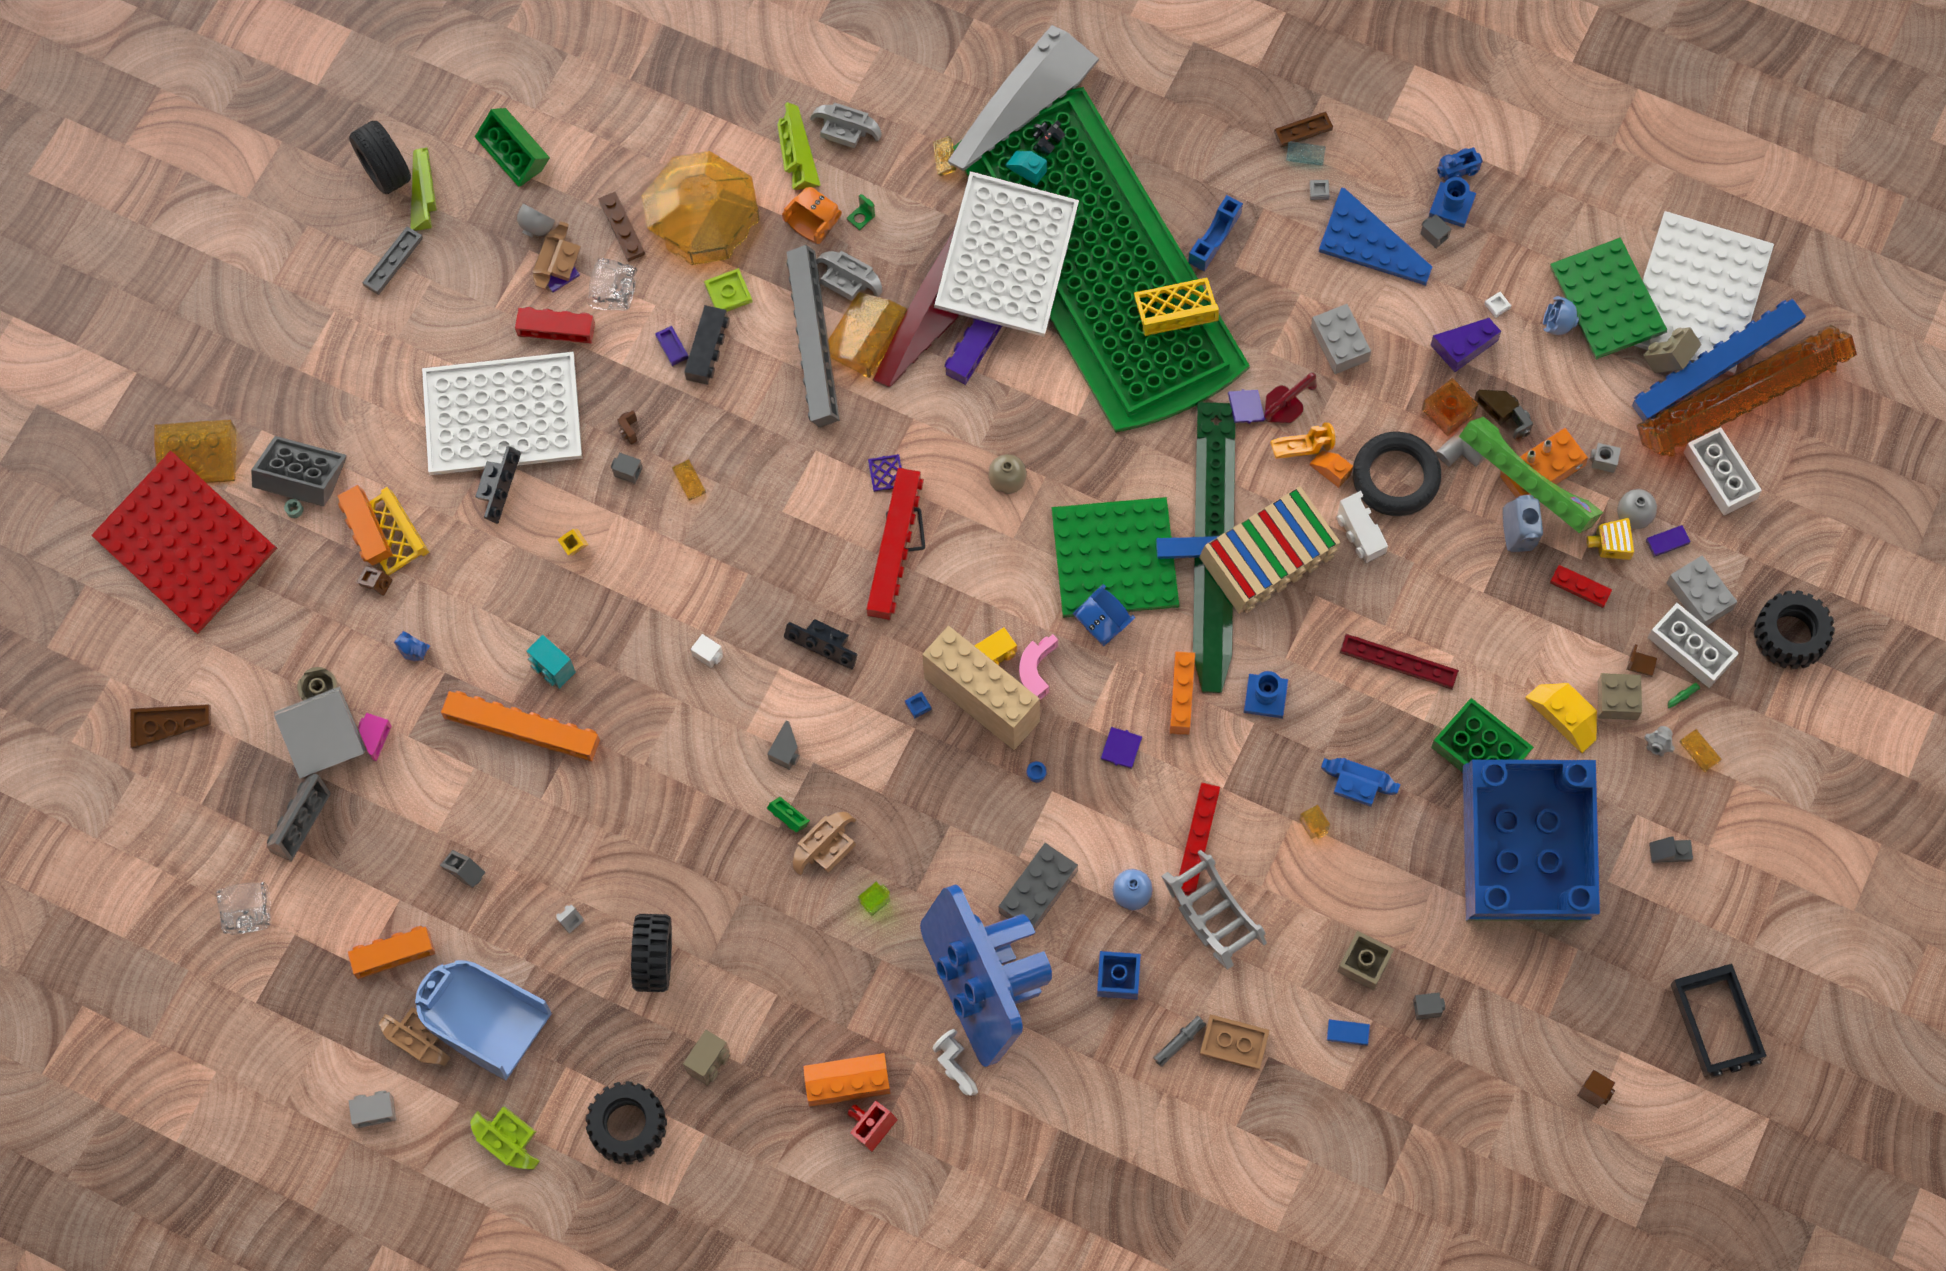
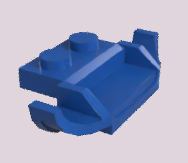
M1324 758L1321 766L1324 772L1338 778L1333 794L1370 807L1376 792L1396 795L1400 784L1395 783L1384 771L1347 760V758H1336L1333 760Z

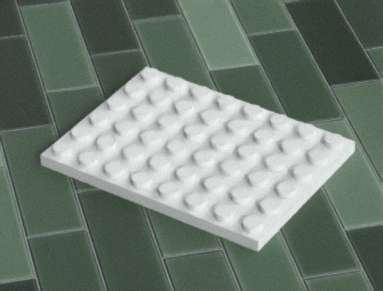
M970 171L934 308L1044 337L1079 200Z
M1665 211L1643 282L1667 328V333L1634 346L1648 350V347L1654 342H1667L1675 329L1691 327L1702 344L1690 360L1693 363L1698 360L1697 357L1704 351H1712L1714 349L1713 346L1718 342L1729 340V336L1735 331H1743L1745 326L1751 322L1774 244ZM1737 365L1724 374L1734 376Z
M574 352L422 368L429 475L482 470L485 468L487 461L501 463L507 446H511L521 452L518 465L582 459Z

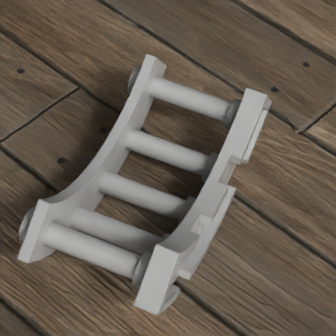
M1200 850L1198 855L1202 862L1179 877H1174L1169 872H1166L1161 877L1172 898L1176 896L1181 905L1178 908L1205 947L1211 946L1215 951L1213 956L1228 970L1234 966L1231 960L1233 953L1254 939H1257L1263 945L1267 944L1264 937L1266 933L1260 924L1256 925L1233 898L1214 866L1216 863L1210 854L1206 855ZM1206 869L1212 881L1191 895H1185L1181 888L1183 883ZM1214 888H1217L1224 901L1206 913L1197 915L1192 907L1193 902ZM1230 906L1238 918L1218 932L1211 933L1205 926L1206 922ZM1241 925H1244L1250 932L1229 947H1223L1219 943L1220 939Z

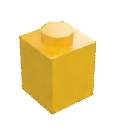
M572 529L557 539L568 556L575 555L589 545L578 529Z

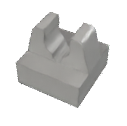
M572 905L566 906L564 912L556 915V919L569 934L584 921Z

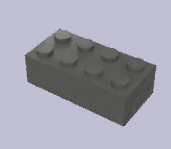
M1044 843L998 906L999 913L1007 919L1024 914L1030 920L1034 930H1036L1078 872V864L1047 843Z

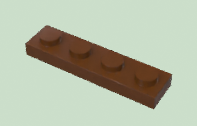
M616 192L598 198L627 261L629 262L644 256V249Z

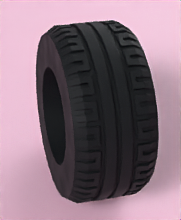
M370 121L351 132L349 140L359 161L373 183L383 194H389L410 181L411 173L402 154L388 132L378 121Z

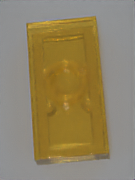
M948 135L933 141L937 174L941 177L956 171V167L948 164V160L954 153L952 138Z
M689 459L672 467L688 501L706 493Z

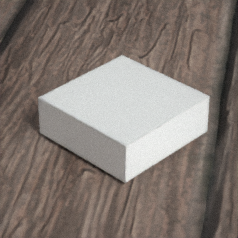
M1501 292L1487 299L1484 303L1495 318L1511 309V304Z

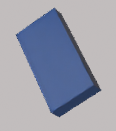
M1329 1019L1327 1041L1368 1046L1370 1024Z

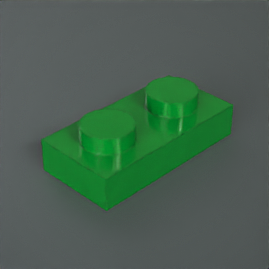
M778 797L767 806V809L776 818H779L789 829L796 833L807 827L810 822L809 819L782 797Z

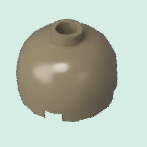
M1005 454L993 460L989 467L988 478L991 486L996 491L1011 494L1024 486L1027 471L1020 458Z

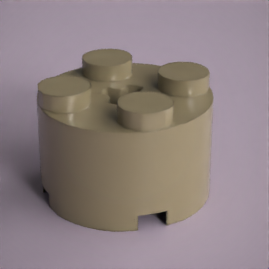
M314 667L304 672V675L298 681L297 690L301 699L306 700L337 688L340 684L330 671L323 667Z

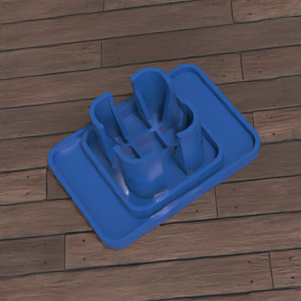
M955 884L942 889L921 920L920 929L926 947L936 966L937 973L946 988L954 1011L961 1021L976 1057L982 1066L988 1067L1001 1060L1023 1031L1022 1019L1015 1004L1038 997L1042 992L1040 987L1048 985L1051 981L1052 969L1044 951L1011 962L1016 959V956L1010 944L1036 933L1026 915L1021 914L984 927L980 918L973 914L962 889Z

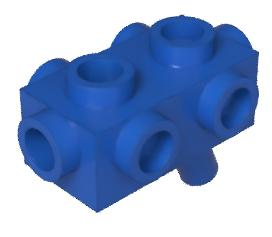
M1474 147L1470 149L1464 148L1456 154L1443 156L1439 161L1437 172L1440 178L1444 177L1445 181L1452 177L1462 178L1466 174L1473 176L1479 172L1483 160L1480 153H1477Z

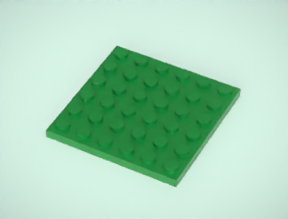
M1167 497L1051 507L1063 618L1075 617L1073 615L1074 611L1102 584L1106 586L1105 590L1120 601L1127 612L1179 608L1174 558L1157 559L1156 539L1172 538Z

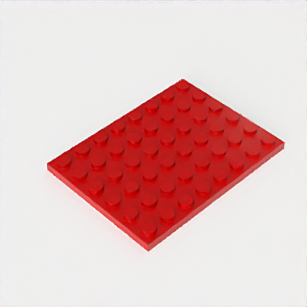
M171 450L91 535L197 634L277 550V547Z

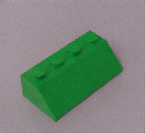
M507 108L491 109L474 136L518 187H521L542 172L550 159L547 153Z

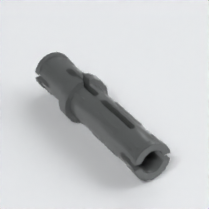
M1197 1015L1185 1028L1182 1027L1180 1033L1153 1059L1159 1066L1163 1067L1188 1041L1191 1042L1194 1039V1036L1206 1026V1023Z

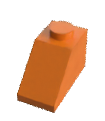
M1323 450L1309 464L1338 488L1351 476L1353 465L1339 454Z

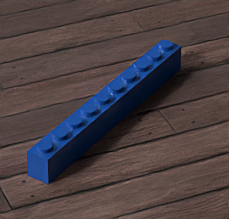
M1793 298L1788 302L1786 300L1782 301L1776 306L1777 309L1772 312L1768 310L1760 316L1761 319L1757 322L1754 320L1749 322L1743 331H1735L1726 342H1718L1713 346L1714 349L1712 351H1704L1697 357L1698 360L1693 363L1689 361L1683 370L1677 373L1673 371L1666 376V380L1662 383L1658 381L1650 387L1651 390L1648 392H1641L1636 395L1632 407L1645 424L1802 324L1806 318L1805 314Z

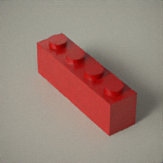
M532 307L518 308L515 324L517 336L589 344H592L595 328L594 317L589 313L557 312L551 309L537 310Z

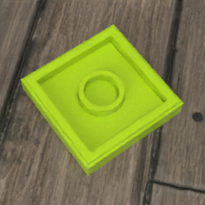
M739 268L704 281L713 306L716 308L725 309L728 312L753 302Z

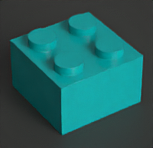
M544 635L539 637L526 650L529 657L527 660L531 663L530 667L537 674L541 672L545 676L546 682L551 686L556 685L560 689L576 673L571 659Z

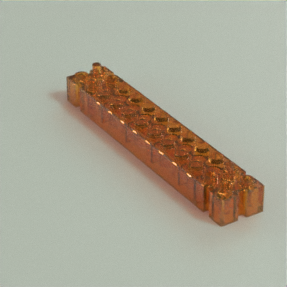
M1829 325L1819 330L1817 335H1810L1657 414L1656 418L1652 420L1649 418L1636 425L1642 445L1652 449L1660 456H1674V447L1686 446L1694 439H1698L1704 436V434L1720 428L1721 425L1736 420L1737 417L1751 412L1760 405L1767 404L1771 399L1784 395L1787 391L1801 386L1802 383L1810 379H1815L1825 371L1836 372L1837 362H1847L1850 358L1857 355L1853 336L1845 331L1840 332L1839 328Z

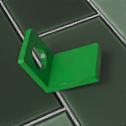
M860 194L859 207L847 217V220L860 231L875 217L874 203L863 194ZM858 214H862L865 217V220L861 223H857L854 220V217Z

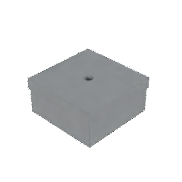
M340 686L274 711V717L299 778L362 755L366 751Z

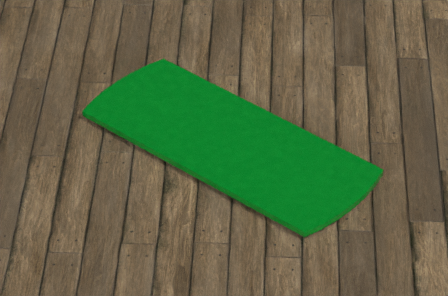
M1084 87L1066 91L1065 96L1062 98L1058 97L1049 108L1042 109L1038 116L1018 131L1014 130L1011 132L1006 140L999 141L995 144L994 149L981 155L982 158L964 170L968 178L971 171L1079 200L1049 319L1115 433L1150 425L1196 406L1198 402H1204L1229 386L1250 368L1248 361L1220 315L1219 321L1147 336L1144 335L1134 293L1198 280ZM1058 120L1061 123L1059 128L1066 135L1059 143L1051 137L1048 139L1055 146L1052 152L1047 156L1040 150L1037 153L1032 150L1042 138L1040 136L1037 140L1033 138L1035 134L1033 126L1035 124L1042 125L1045 122L1048 125L1046 128L1048 131ZM958 142L955 146L952 147L953 152L956 150L960 142ZM1016 151H1032L1047 160V172L1037 185L1006 167L1007 162ZM1202 285L1195 288V290L1201 293L1205 291ZM1184 289L1178 290L1177 294L1185 297V295L1188 293V291ZM1162 293L1158 297L1166 301L1170 295ZM1191 294L1188 299L1197 302L1200 297ZM1148 297L1140 298V301L1148 304L1151 300ZM1173 297L1169 303L1178 306L1181 301ZM1203 299L1200 305L1207 306L1211 305V303ZM1155 301L1151 307L1159 310L1162 304ZM1184 303V305L1181 308L1184 310L1191 309L1193 306ZM1167 306L1163 311L1165 314L1174 312L1173 309ZM1147 311L1145 318L1154 317L1156 314Z

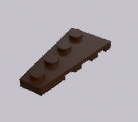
M211 705L130 709L131 748H137L211 725Z

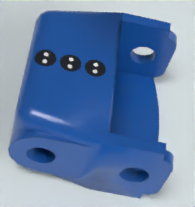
M1104 584L1094 591L1073 613L1076 619L1103 647L1135 619L1134 615L1130 616L1116 597L1104 589L1106 587Z

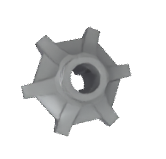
M1660 726L1655 732L1646 734L1644 737L1648 742L1646 748L1653 754L1664 756L1666 752L1673 753L1675 748L1672 745L1673 732L1666 726Z

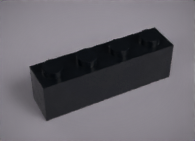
M704 305L684 371L686 380L708 385L710 378H713L715 373L713 366L715 362H718L720 356L719 346L723 345L725 334L723 333L730 323L727 310Z

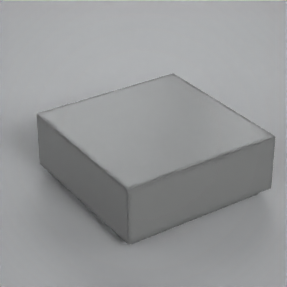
M1310 180V200H1329V180Z

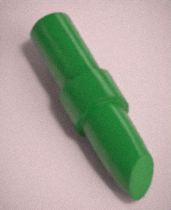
M1694 683L1687 689L1677 693L1675 697L1668 701V708L1688 699L1690 695L1700 689V686Z

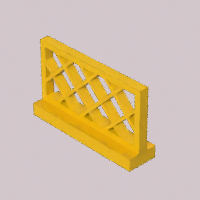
M1208 278L1134 293L1145 336L1219 321V308L1215 303ZM1201 285L1206 287L1203 293L1195 290V288ZM1184 289L1188 293L1183 297L1177 294L1178 290ZM1162 293L1170 295L1166 301L1158 296ZM1194 294L1200 298L1197 302H1193L1188 299L1189 296ZM1148 297L1151 300L1148 304L1140 301V298ZM1173 297L1181 301L1178 306L1169 303ZM1203 299L1209 301L1211 305L1202 306L1200 305V303ZM1155 301L1162 304L1159 310L1151 307ZM1184 303L1193 306L1191 309L1184 310L1181 308L1184 305ZM1166 306L1174 310L1173 313H1163ZM1147 311L1156 314L1154 317L1145 318Z
M385 487L381 490L382 493L369 502L374 513L382 515L380 521L381 529L391 530L389 540H387L390 549L392 544L400 545L398 555L393 554L391 556L397 558L396 564L393 567L388 568L386 565L388 558L380 562L386 574L390 576L418 556L422 555L424 557L430 552L394 492ZM383 500L385 503L383 512L376 511V504ZM386 516L394 518L392 527L384 526ZM395 531L403 533L401 542L393 541ZM405 546L413 549L414 553L408 557L402 556Z

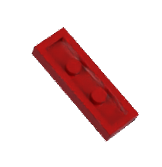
M1558 565L1550 581V584L1601 608H1604L1613 590L1561 565Z

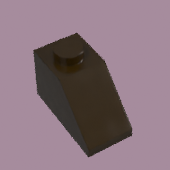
M1479 389L1474 398L1500 426L1512 417L1514 409L1520 405L1518 399L1507 391Z

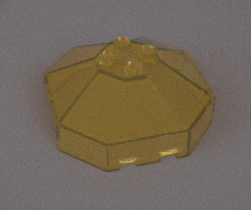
M711 151L672 157L642 195L647 229L665 240L668 251L676 256L680 255L685 258L686 262L691 265L729 259L738 244L740 245L747 237L750 228L760 220L752 176Z

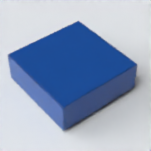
M922 691L905 700V704L914 719L932 710Z

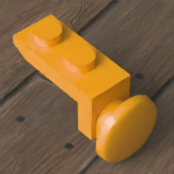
M1324 422L1322 427H1311L1306 435L1281 437L1271 440L1270 444L1275 459L1318 454L1322 445L1325 450L1330 451L1335 446L1336 437L1333 426L1329 422Z

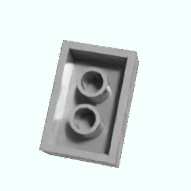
M1348 304L1312 317L1311 329L1334 374L1369 361L1371 350Z
M1703 555L1672 573L1667 581V585L1685 609L1705 626L1732 611L1737 604V600Z

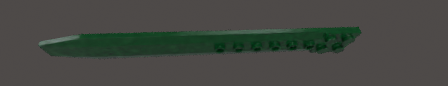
M1197 403L1195 537L1220 536L1234 527L1236 423H1234L1230 403ZM1214 418H1218L1222 422H1219L1218 425H1214V422H1211V420H1214ZM1194 558L1193 653H1195V667L1202 693H1222L1232 658L1233 605L1201 559Z

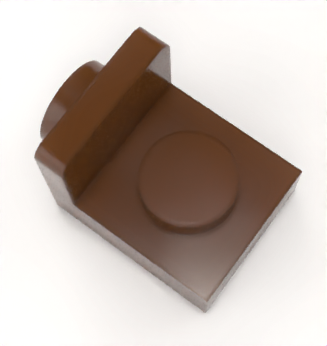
M366 566L357 583L361 587L375 590L384 596L392 583V579L382 570Z

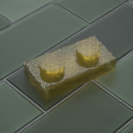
M1697 729L1680 740V744L1704 772H1707L1722 760Z

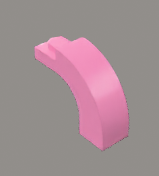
M1051 635L1049 638H1043L1039 642V646L1032 641L1024 650L1020 660V683L1040 698V700L1049 693V686L1039 676L1037 667L1044 657L1058 647V639L1054 635Z

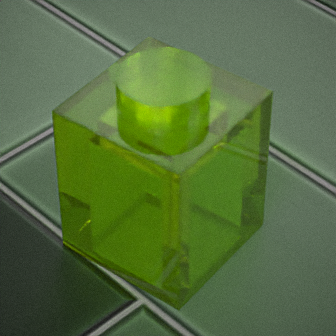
M876 881L858 896V900L866 911L873 916L890 902V891L884 884L880 886Z

